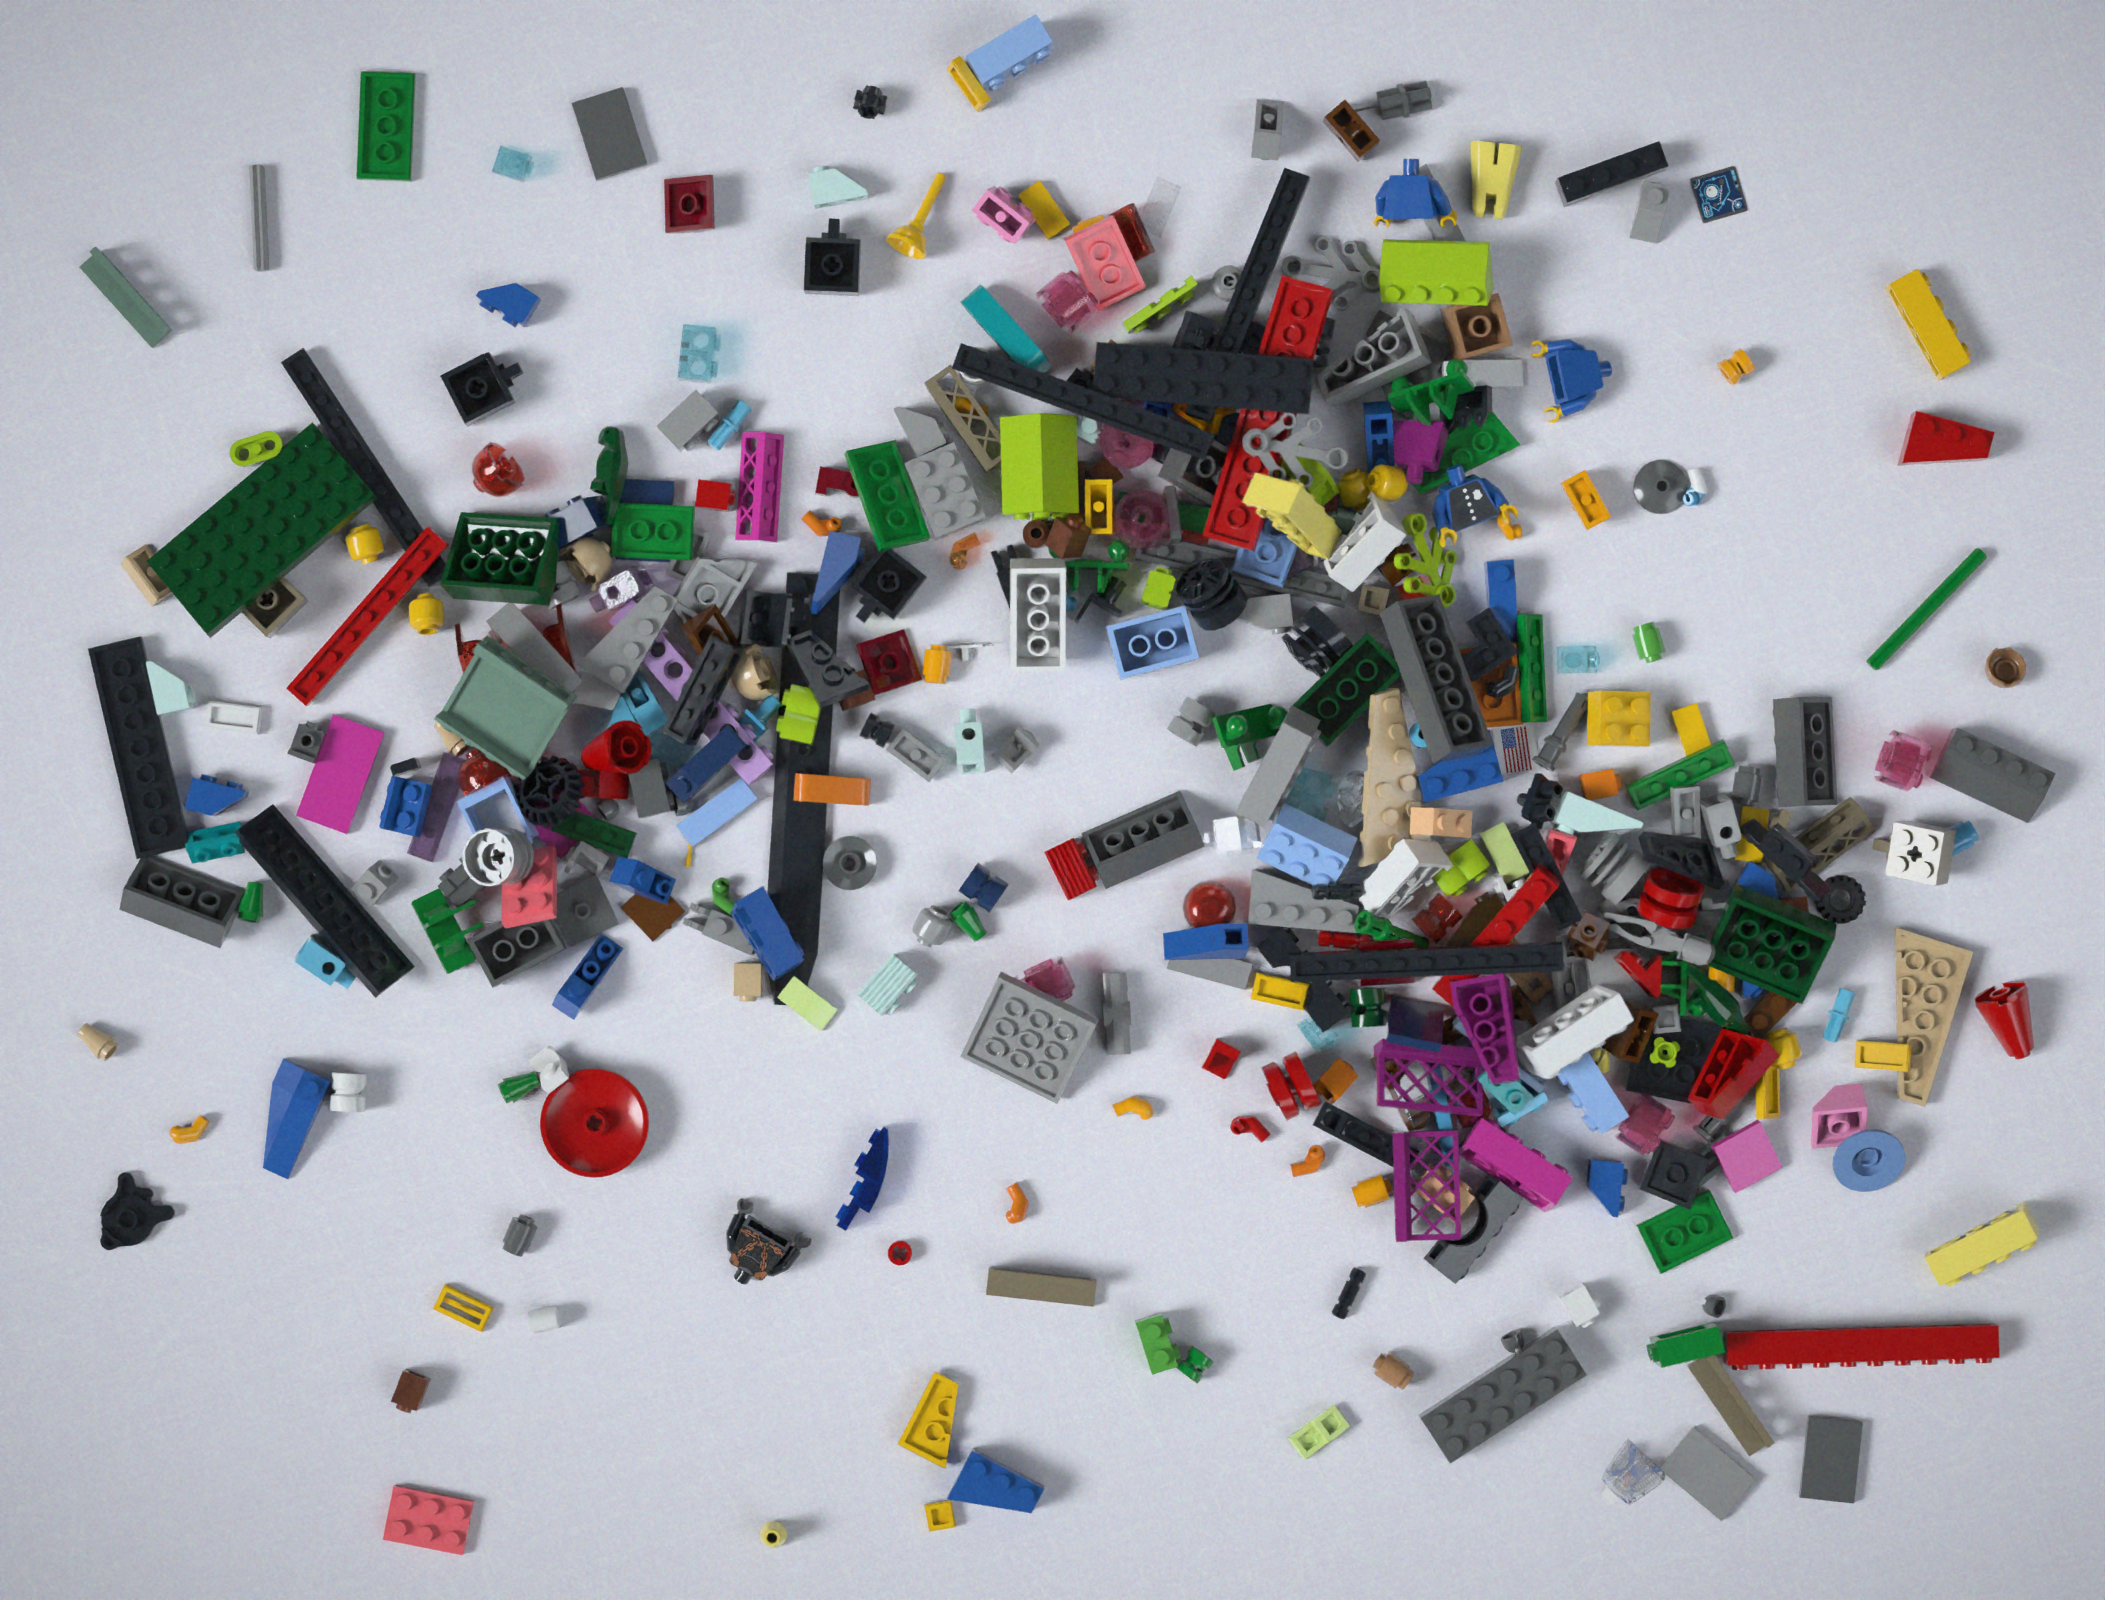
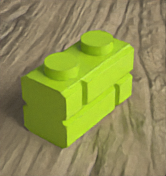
M1157 566L1156 571L1149 572L1141 599L1143 605L1162 611L1167 609L1176 580L1174 576H1171V570Z

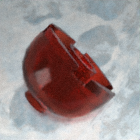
M490 442L474 457L472 462L473 483L482 493L486 492L491 496L504 497L519 489L523 485L522 482L525 478L517 461L513 456L508 460L503 454L506 449L497 443Z
M474 749L466 754L467 760L460 765L458 770V782L465 796L503 777L512 776L508 769L498 762L488 759L478 749Z
M1210 880L1199 882L1189 889L1184 897L1182 909L1184 918L1192 928L1216 924H1231L1236 913V902L1229 888L1222 883Z

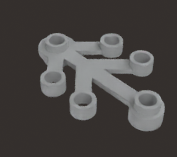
M1319 237L1315 242V249L1318 253L1325 256L1333 268L1305 264L1299 257L1294 255L1286 257L1282 263V272L1286 277L1296 278L1302 274L1328 278L1331 280L1325 283L1323 287L1336 290L1345 282L1358 283L1347 293L1338 294L1334 298L1333 306L1338 311L1346 310L1349 303L1364 292L1377 293L1380 291V268L1369 266L1358 252L1357 244L1353 241H1346L1342 245L1341 252L1346 258H1351L1359 272L1347 269L1331 247V241L1327 237ZM1322 240L1328 243V248L1325 250H1321L1318 247V243ZM1352 245L1355 249L1354 253L1347 254L1345 246ZM1289 263H1295L1297 265V271H1288L1287 265ZM1370 275L1375 276L1377 283L1370 285L1367 282V277ZM1338 298L1346 300L1344 307H1339L1336 304Z
M1292 413L1282 414L1279 421L1264 431L1261 429H1251L1244 435L1242 441L1244 450L1252 456H1259L1269 471L1268 476L1273 477V471L1278 469L1282 473L1280 479L1284 480L1286 477L1285 470L1277 466L1269 451L1279 452L1294 474L1295 480L1299 481V477L1303 474L1308 477V483L1304 485V488L1312 484V476L1305 472L1295 456L1326 462L1327 466L1332 469H1341L1348 462V455L1342 448L1334 447L1325 451L1297 445L1312 434H1319L1322 431L1323 423L1318 418L1309 419L1306 422V426L1282 442L1270 439L1282 430L1291 429L1296 425L1297 420ZM1287 415L1292 418L1290 426H1286L1283 423V419ZM1312 421H1316L1319 424V429L1315 432L1310 429ZM1254 437H1258L1261 441L1260 446L1257 448L1251 445V440ZM1334 453L1340 456V461L1337 464L1331 461V456Z

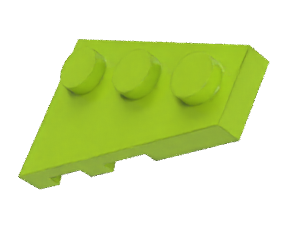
M1191 275L1185 279L1186 284L1179 289L1178 287L1170 289L1159 298L1160 301L1150 303L1125 320L1122 325L1126 332L1129 334L1134 331L1135 334H1138L1149 327L1148 321L1154 317L1160 320L1171 313L1170 307L1179 302L1183 305L1195 297L1193 292L1197 289V283Z

